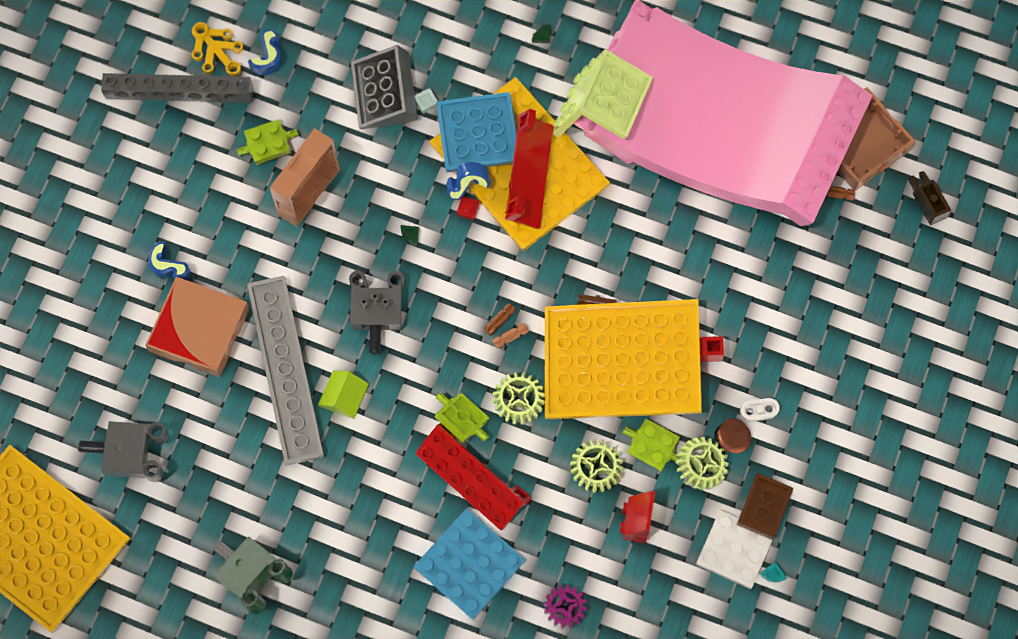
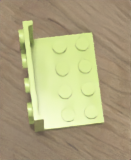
M605 49L596 59L592 58L589 65L583 68L581 74L578 73L574 78V88L572 87L566 96L569 99L562 105L560 109L562 114L560 117H557L553 124L555 127L553 135L560 137L583 115L625 139L629 134L653 77Z

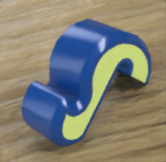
M267 29L261 34L266 57L248 60L251 71L257 75L271 74L281 66L282 58L278 48L281 45L277 32L271 29Z
M466 162L460 165L456 170V179L449 177L446 182L447 196L452 200L461 199L472 182L489 188L491 180L488 168L476 162Z
M165 241L156 243L150 250L148 261L154 275L162 279L173 276L174 280L176 277L188 281L191 278V271L187 263L165 260L167 252Z

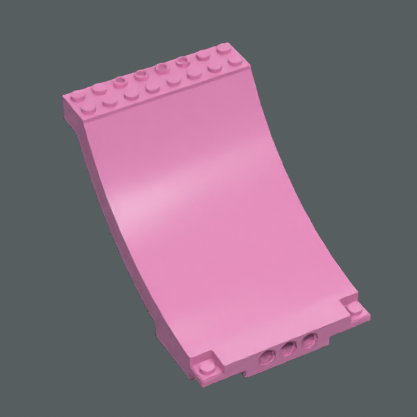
M635 0L620 31L615 33L607 49L653 77L629 134L625 139H622L583 115L573 124L584 130L585 136L627 164L634 162L675 182L734 203L784 214L798 225L804 226L814 222L873 95L845 75L814 72L761 58L713 39L657 7L651 9L640 0Z

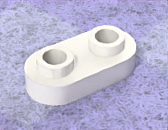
M772 398L746 401L741 406L740 415L748 422L772 419L779 412V404ZM770 407L772 412H767L765 408ZM746 410H752L753 414L748 415Z

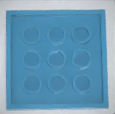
M510 92L436 102L446 173L455 172L460 165L466 162L480 163L485 167L513 164L516 129Z
M466 508L413 568L473 621L526 560Z

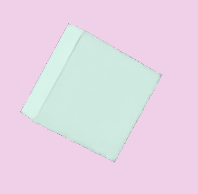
M430 88L415 95V102L422 114L437 107V99Z

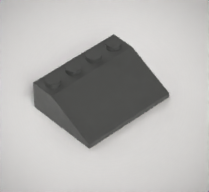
M394 45L351 62L359 129L398 125L417 119L410 58L407 50L399 45Z

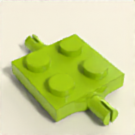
M278 119L244 131L247 146L236 150L239 156L250 153L254 158L255 164L258 165L290 154L288 139L299 135L297 129L285 132Z
M440 392L436 396V399L444 406L436 413L435 418L462 443L474 435H477L483 442L489 438V435L481 429L488 422L489 417L465 395L460 393L455 398L448 399Z
M648 419L644 420L642 426L637 431L626 426L622 432L632 438V444L627 454L662 472L665 464L670 459L675 462L679 459L677 453H675V446L680 437Z

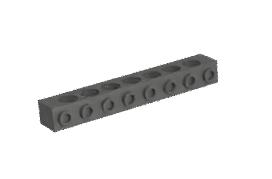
M103 73L101 91L105 99L252 103L253 84L250 77Z

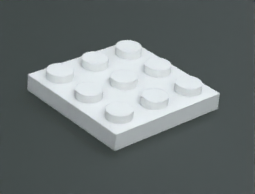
M720 510L696 565L751 589L772 540L736 525L739 518Z

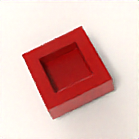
M463 196L456 215L475 220L480 201Z

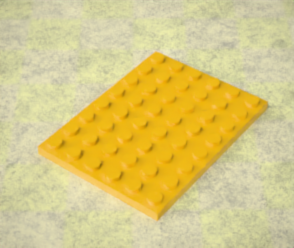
M516 77L493 93L510 92L516 135L519 115L529 108L536 110L535 118L537 120L552 125L555 122ZM552 132L539 229L505 220L512 164L487 167L490 172V187L487 188L472 182L468 189L524 252L610 186V182L565 132L560 137L553 135ZM439 133L429 141V144L444 160L441 133Z
M698 299L545 306V419L702 413Z
M9 445L0 455V593L53 634L127 544L130 537Z

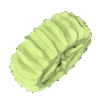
M515 372L514 378H511L508 374L507 381L501 379V385L495 386L497 390L493 392V396L496 397L493 399V404H497L495 411H500V417L506 415V422L512 418L513 424H516L517 420H520V424H524V419L531 422V416L537 418V412H542L541 406L545 405L543 400L545 393L541 392L543 390L542 386H537L538 380L531 382L533 376L530 375L526 379L524 372L521 374V377H518V374ZM522 385L525 387L522 389H516L514 386ZM506 391L509 392L511 397L507 406L503 402V396ZM531 391L535 396L532 406L529 405V401L526 399ZM516 396L519 398L522 396V401L520 399L516 401ZM515 408H522L524 411L516 412L513 410Z
M695 437L692 439V442L688 440L685 445L680 447L681 452L677 453L679 459L675 464L681 466L677 469V472L683 473L680 479L686 478L687 485L692 482V487L697 488L699 486L700 490H704L705 487L711 489L713 486L719 485V481L725 479L723 475L728 472L725 467L729 463L724 461L728 455H722L724 448L718 449L719 442L712 444V438H709L707 441L705 437H701L699 440ZM692 450H703L699 455H691ZM705 472H714L712 477H702V474Z
M591 440L589 447L586 443H583V450L577 448L576 452L578 454L572 455L575 461H571L570 466L575 468L571 469V474H576L573 477L574 481L580 480L578 483L579 487L586 484V491L593 487V493H596L597 488H600V492H604V486L610 490V483L616 485L618 481L615 478L620 479L622 476L619 472L623 471V467L620 466L623 463V459H617L620 456V452L613 453L615 450L614 446L608 449V442H605L604 446H602L601 440L597 441V445H594L593 440ZM590 453H599L595 458H585ZM605 455L611 460L613 470L603 462ZM600 459V468L598 467V470L594 472V465ZM581 463L590 470L589 477L585 476L582 472ZM598 475H609L605 479L595 480Z

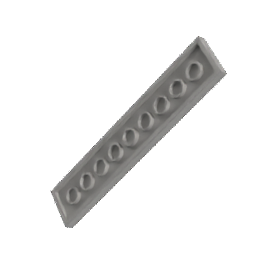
M285 276L248 283V291L285 465L288 466L324 457Z

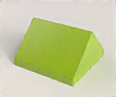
M333 370L318 406L354 419L369 384L349 371Z

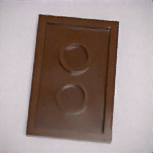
M756 473L736 525L774 540L793 487Z

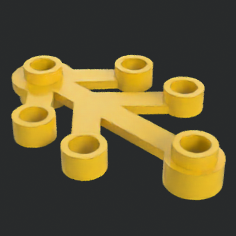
M196 23L192 29V34L196 38L195 48L192 52L193 60L196 62L203 60L204 56L201 50L203 41H205L208 45L206 60L202 66L205 74L210 75L214 72L213 59L215 53L226 66L229 76L240 75V64L237 61H231L222 49L233 50L234 53L240 54L244 50L243 44L240 41L225 42L233 38L232 31L229 28L212 29L206 23ZM211 36L222 37L225 41H214ZM236 46H241L240 49H235Z

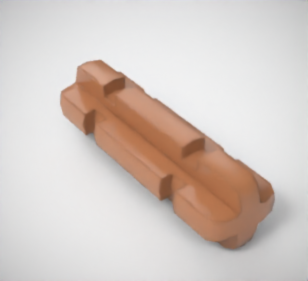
M522 323L517 328L503 333L501 337L494 338L492 340L494 346L500 348L505 343L508 344L519 338L520 335L528 333V327L525 323Z

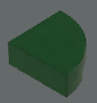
M550 24L543 25L534 32L532 43H550Z
M401 225V234L404 240L410 245L417 246L420 228L417 226Z

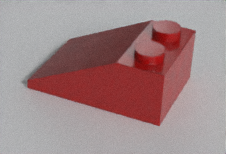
M654 491L630 496L628 503L624 502L622 514H626L625 522L621 521L619 533L623 534L622 540L646 543L650 531Z

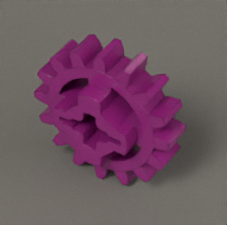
M559 585L558 591L553 588L551 589L552 596L546 595V599L549 602H544L543 606L548 607V609L544 610V614L550 615L547 618L548 622L554 620V627L559 623L561 624V629H564L565 625H568L571 629L572 623L579 625L578 618L584 619L585 616L581 612H586L587 608L582 605L586 604L587 601L586 599L581 600L583 593L577 594L576 587L569 590V585H566L565 589H562V586ZM566 594L573 596L575 599L568 598ZM558 596L559 601L552 606L553 600ZM562 603H566L569 606L568 611L561 608ZM579 608L577 614L572 618V611ZM559 614L563 616L564 620L556 617L555 615Z

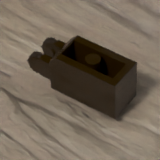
M924 171L919 172L921 185H919L914 175L908 177L909 183L914 190L912 194L929 225L931 226L947 219L951 208L936 182L930 180Z

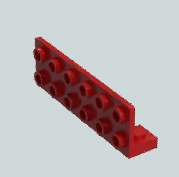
M529 108L519 115L505 220L539 229L553 125L537 120L535 118L536 110Z
M442 423L437 424L417 450L416 455L499 530H504L519 509L528 504L532 497L519 485L513 488L508 487L456 440L457 437Z

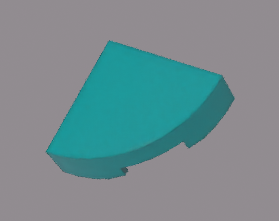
M776 562L759 573L764 580L772 583H779L787 579Z

